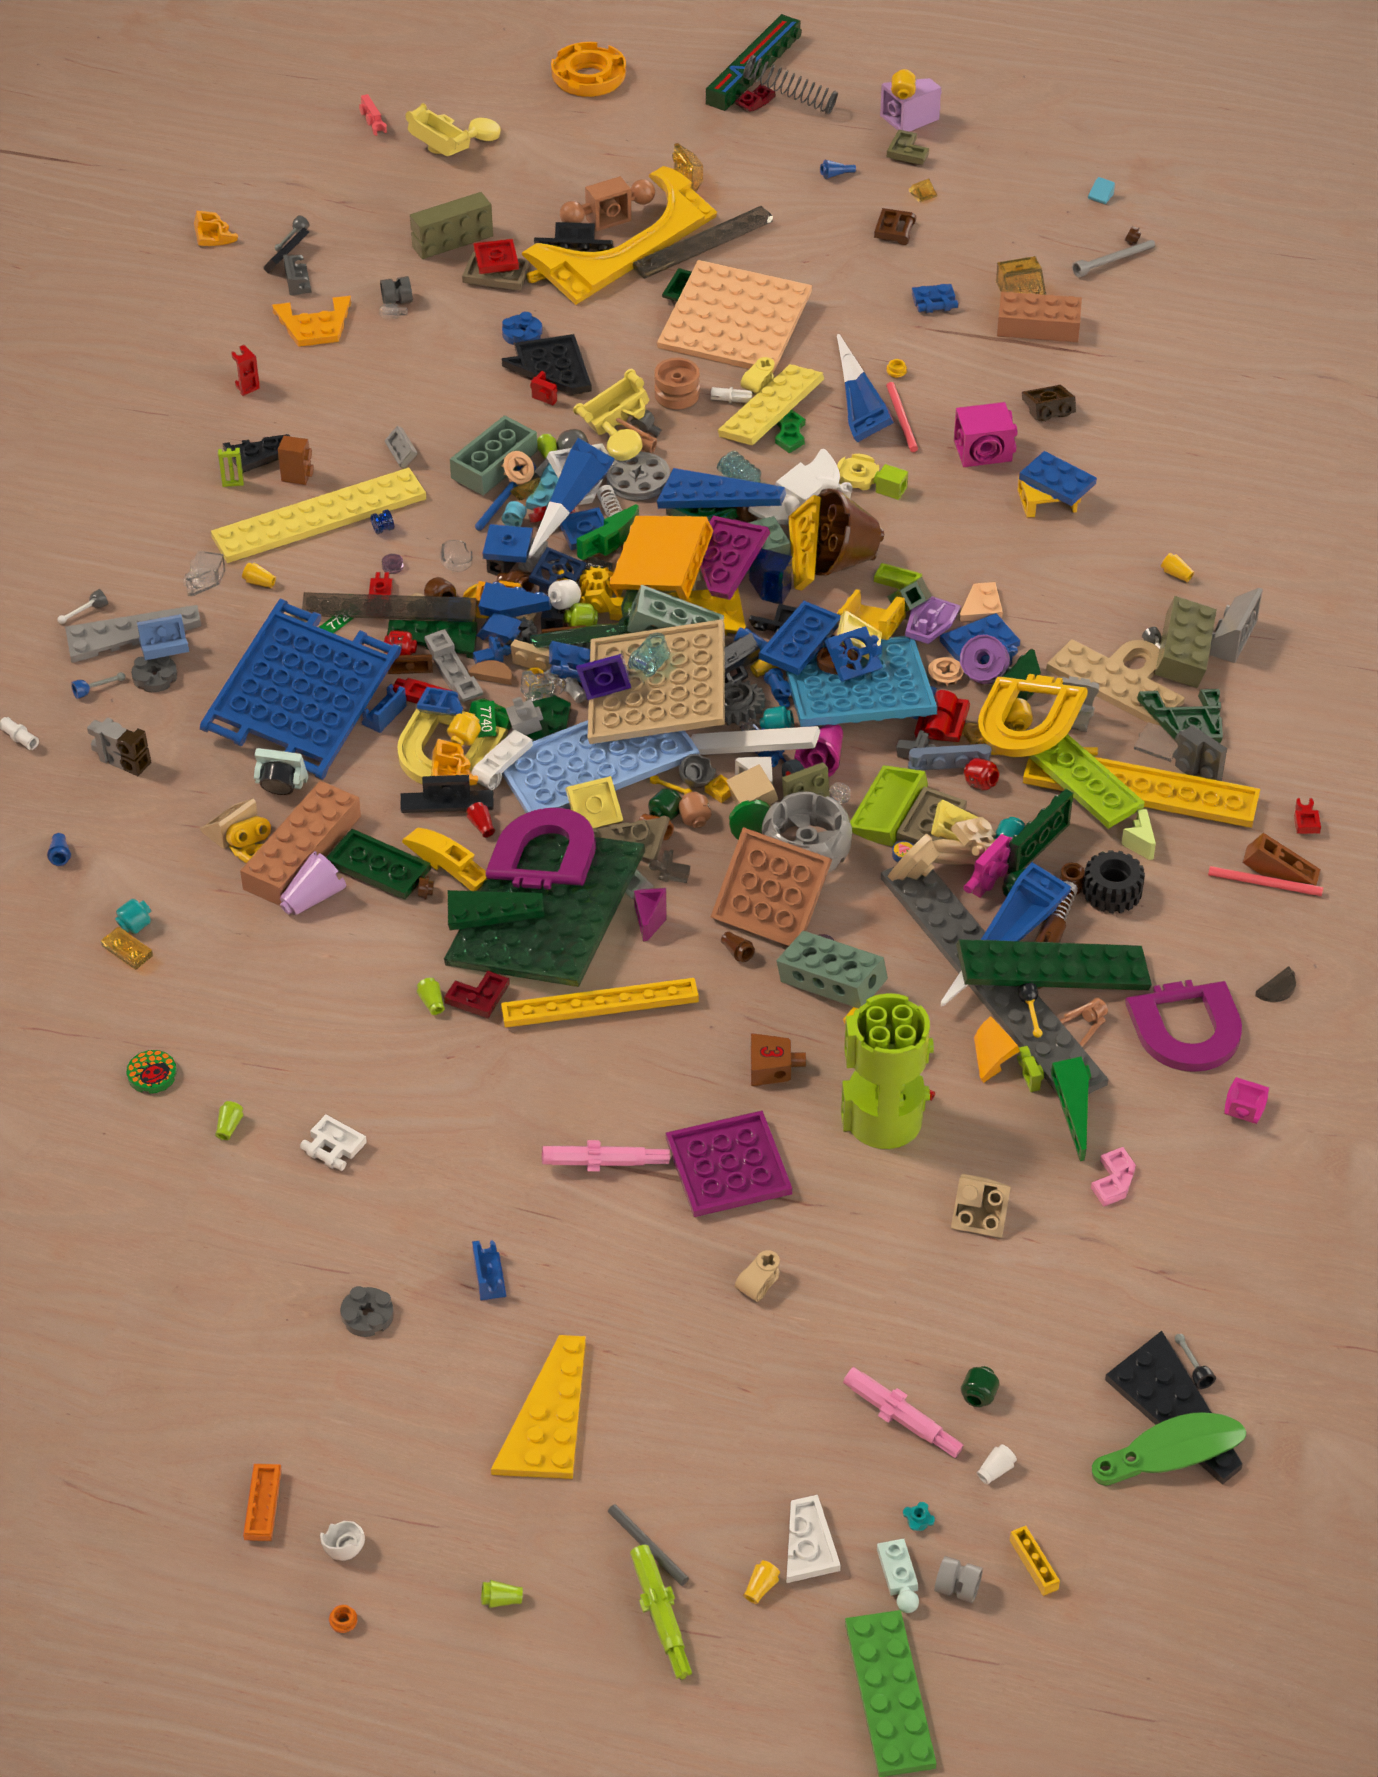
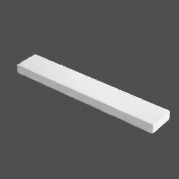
M818 726L702 733L692 734L691 739L698 748L700 755L815 748L820 730Z

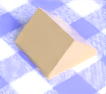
M252 798L234 804L201 827V832L221 848H227L230 845L226 840L227 829L234 823L258 816L256 801Z

